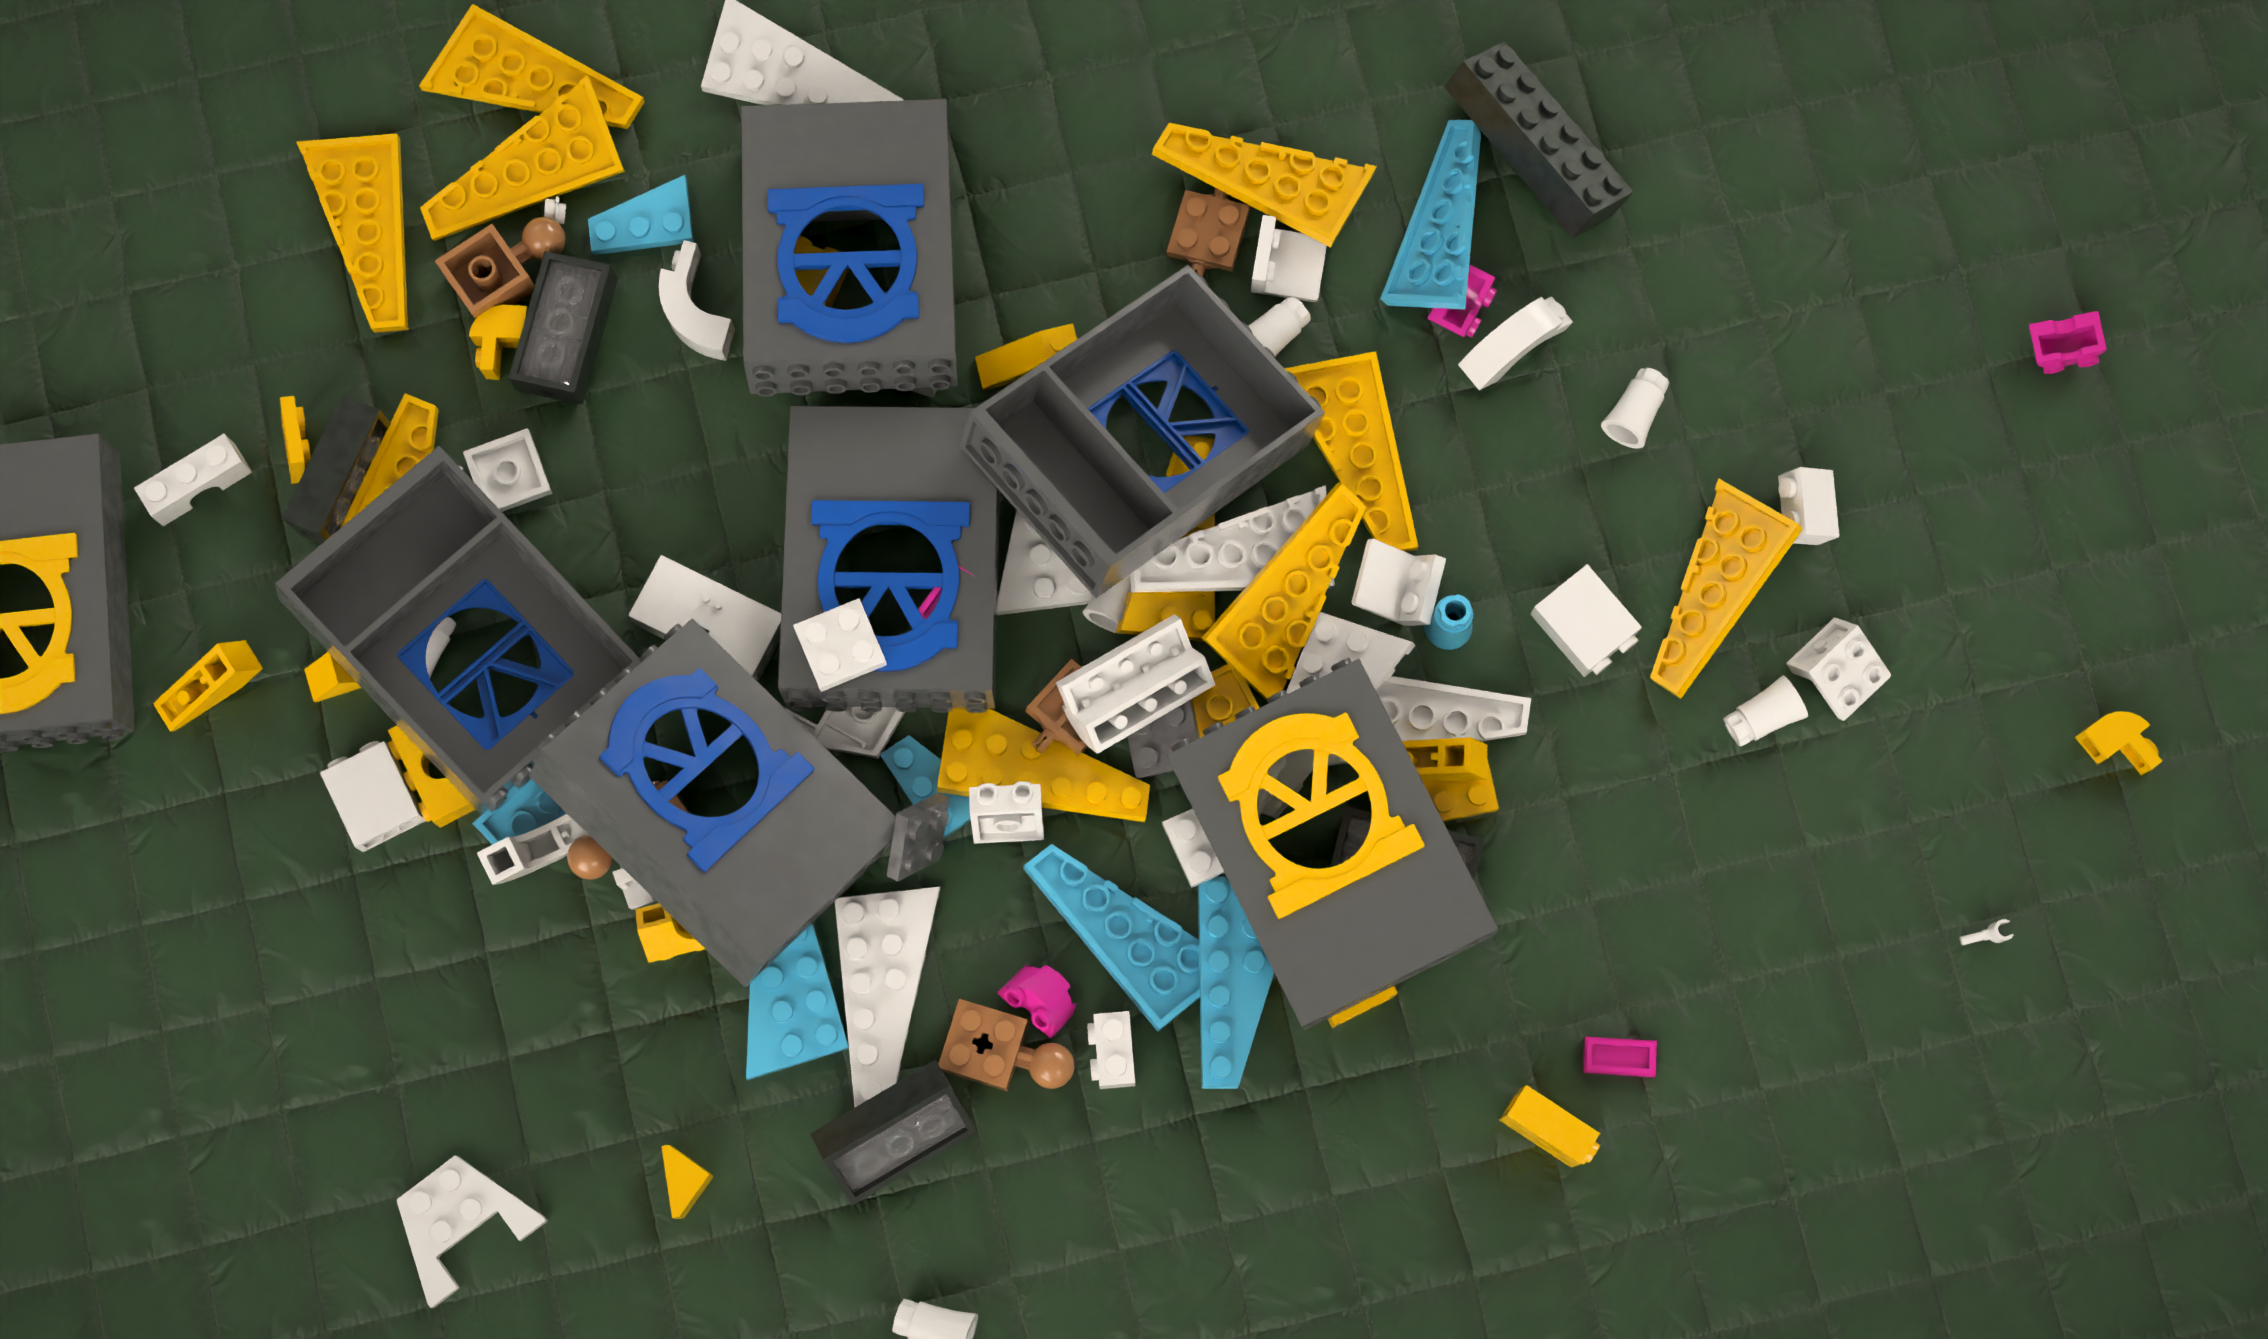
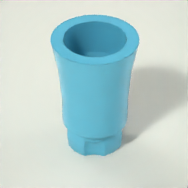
M1459 594L1446 596L1434 607L1430 625H1424L1425 633L1432 644L1441 649L1453 650L1463 646L1469 640L1473 630V610L1470 602ZM1453 615L1457 618V621L1451 620L1447 616Z

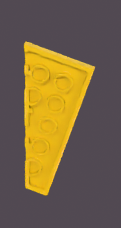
M474 4L471 5L419 85L421 90L542 113L554 104L556 99L563 94L565 95L588 75L607 126L622 129L629 128L645 103L644 98Z
M588 75L580 80L579 84L556 99L555 103L532 118L498 145L491 154L470 167V170L454 183H450L420 207L432 240H439L545 201V198L551 199L625 172Z
M1168 123L1152 152V155L1269 216L1276 217V220L1330 248L1377 166L1365 164L1364 167L1347 164V160L1336 157L1334 161L1315 157L1312 152L1261 142V145L1243 142V138L1231 136L1230 139L1212 136L1207 130Z
M398 134L297 142L372 331L377 333L408 330L400 137Z
M1376 351L1284 368L1296 377L1298 384L1309 396L1314 397L1319 402L1321 409L1325 412L1313 439L1338 481L1343 483L1366 506L1361 519L1372 538L1404 552L1417 550L1418 542Z
M406 393L404 394L341 527L434 450L439 411L435 405Z
M1182 436L1203 460L1208 456L1214 444L1213 438ZM1174 452L1166 472L1167 477L1190 471ZM1215 513L1181 538L1214 527ZM1130 591L1125 599L1124 604L1126 607L1122 620L1118 622L1115 633L1139 635L1175 614L1181 619L1189 640L1204 641L1202 639L1203 635L1215 623V591L1137 593Z
M1719 478L1715 487L1717 493L1713 505L1708 507L1705 516L1707 522L1702 537L1697 539L1681 586L1683 592L1679 604L1674 606L1671 615L1673 621L1668 636L1662 641L1650 676L1656 684L1680 699L1803 530L1795 521Z
M1337 483L1202 637L1266 701L1270 696L1283 691L1287 680L1291 679L1301 648L1306 645L1327 596L1325 594L1332 578L1335 579L1340 568L1338 566L1346 546L1350 545L1366 506L1343 483Z
M952 708V711L948 713L937 784L938 793L969 797V787H978L985 783L1006 786L1025 781L1032 784H1040L1042 808L1145 822L1150 791L1149 784L1084 753L1078 756L1066 745L1055 739L1041 754L1037 752L1038 747L1035 750L1031 745L1041 734L1040 732L989 708L984 713H970L966 711V708Z

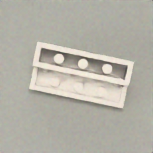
M1175 614L1056 682L1065 704L1062 708L1069 722L1082 741L1097 754L1215 686L1205 657L1192 648L1182 621Z

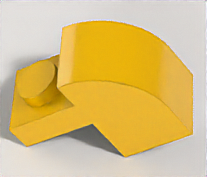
M493 306L479 315L473 322L469 337L476 346H482L476 349L475 363L486 379L500 380L503 347L517 348L528 311L527 306Z
M2120 711L2107 714L2075 737L2097 765L2108 759L2119 749L2140 775L2147 773L2162 762V759L2158 756L2159 751L2155 744L2148 738H2143L2140 734L2150 724L2134 713Z

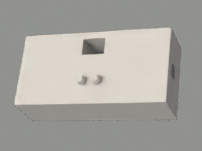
M662 555L628 615L634 625L662 639L676 624L679 623L683 627L693 618L757 682L760 680L780 642L781 613Z

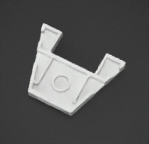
M847 707L846 711L841 712L826 710L820 722L816 725L785 708L826 749L879 759L880 754L905 712L897 711L896 707H882V710L879 712L862 711L861 707Z
M456 1155L397 1199L427 1304L430 1308H435L460 1288L439 1257L497 1212H499L519 1241L524 1240L548 1221L541 1213L532 1209L518 1197L509 1193L496 1184L495 1181Z

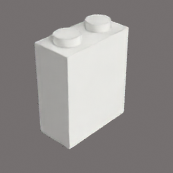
M1588 564L1538 603L1530 614L1583 677L1587 676L1591 671L1596 675L1602 672L1612 663L1609 657L1617 650H1620L1622 654L1629 650L1639 641L1636 635L1642 628Z
M379 741L370 742L359 749L360 753L350 758H337L327 765L328 769L320 772L354 846L362 852L426 821L419 810L414 792L410 790L403 777L404 771L399 761L395 759L385 741L381 743Z

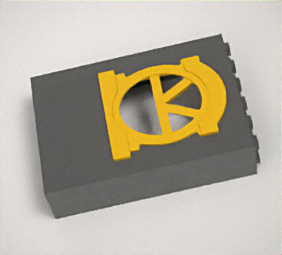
M99 434L1 444L0 565L18 564L36 573L50 591L54 608L0 614V633L2 630L6 633L28 665L26 671L9 678L0 679V752L19 750V745L32 744V747L46 748L53 746L54 741L67 740V743L81 744L88 742V737L101 736L104 740L121 739L124 737L123 733L135 732L120 452ZM55 624L51 641L44 654L39 656L20 627Z
M1346 658L1331 667L1333 672L1321 678L1318 674L1312 675L1299 683L1301 688L1287 694L1286 690L1280 691L1267 699L1268 704L1255 710L1254 706L1243 709L1235 714V721L1223 726L1222 722L1211 725L1203 730V737L1191 742L1190 738L1179 741L1171 746L1172 752L1166 755L1304 1031L1495 936L1498 931L1496 923L1360 659L1352 662L1350 658ZM1312 749L1314 751L1311 802L1268 774L1269 768L1280 758L1291 752ZM1334 754L1350 764L1359 774V778L1326 795L1328 756ZM1265 789L1294 808L1295 811L1262 826L1257 812L1259 790ZM1368 790L1372 808L1370 830L1361 848L1344 863L1324 869L1306 868L1284 858L1269 843V839Z

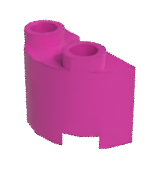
M1469 265L1465 309L1433 308L1427 319L1464 338L1466 335L1473 338L1482 321L1477 318L1482 306L1489 308L1496 295L1497 290L1492 288L1495 277Z
M2098 311L2074 315L2062 321L2048 320L2029 324L2038 366L2043 367L2044 374L2058 373L2065 369L2064 366L2077 363L2079 367L2096 365L2100 362L2098 356L2107 350Z
M1026 964L997 992L999 996L1015 1009L1017 1007L1027 1009L1032 1015V1023L1049 1038H1052L1073 1016L1076 1008V1003L1071 1002L1067 992L1071 987L1070 984L1059 972L1047 965L1040 969Z

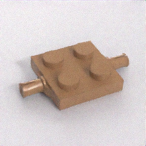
M1215 188L1213 194L1206 195L1185 190L1168 245V257L1186 261L1192 265V270L1203 276L1204 269L1218 268L1233 272L1250 215V205L1229 200L1226 198L1227 193Z
M1073 659L1060 670L1026 708L1025 712L1035 719L1044 730L1031 743L1035 750L1038 747L1037 752L1041 754L1054 739L1066 745L1078 756L1087 747L1072 727L1062 708L1065 704L1056 684L1057 681L1082 668Z

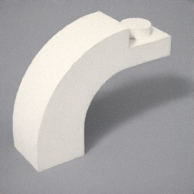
M683 240L681 251L676 250L673 256L672 270L675 271L661 269L659 296L663 310L672 329L686 345L705 356L726 361L735 332L734 325L731 319L706 313L692 302L691 289L701 253L697 243Z
M1540 297L1499 325L1475 346L1458 365L1480 391L1497 382L1519 359L1534 347L1565 331L1573 321L1566 314L1563 306L1557 303L1553 297L1545 300Z
M565 814L525 834L507 837L477 852L492 885H497L522 877L566 857L571 844L577 838L588 835V833L568 814Z

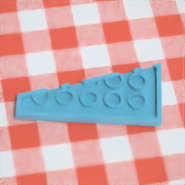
M1448 120L1380 298L1388 306L1465 309L1481 130L1472 120Z
M1052 844L1024 865L1023 869L1157 1032L1200 998L1199 940L1182 930L1180 925L1136 897L1132 898L1118 889L1117 885L1109 880L1105 881L1088 870L1087 866Z
M1217 876L1198 885L1201 1088L1237 1089L1274 971L1227 876Z
M813 923L750 983L746 1080L849 1049L848 1040Z

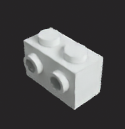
M1799 467L1779 475L1778 490L1782 515L1795 521L1803 529L1793 543L1820 545L1838 538L1839 528L1833 470Z
M1129 1011L1093 1014L1094 1023H1087L1089 1045L1096 1044L1097 1059H1090L1092 1081L1099 1080L1100 1089L1135 1086Z

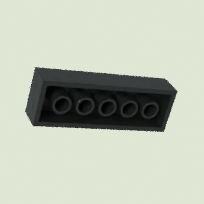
M1505 41L1463 61L1444 86L1572 238L1612 217L1633 193V190L1627 185L1623 177L1615 171L1603 157L1602 153L1591 143L1580 127L1573 122L1557 100L1549 94L1537 77L1531 73Z

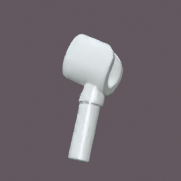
M2001 919L1990 924L1986 930L1961 936V945L1982 940H1991L1995 943L2009 940L2014 935L2011 934L2004 937L1999 933L1998 927L2010 921Z

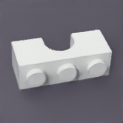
M222 434L139 484L134 489L150 516L162 526H165L193 509L190 501L201 491L211 487H220L224 490L251 474L252 470L236 444L225 434Z

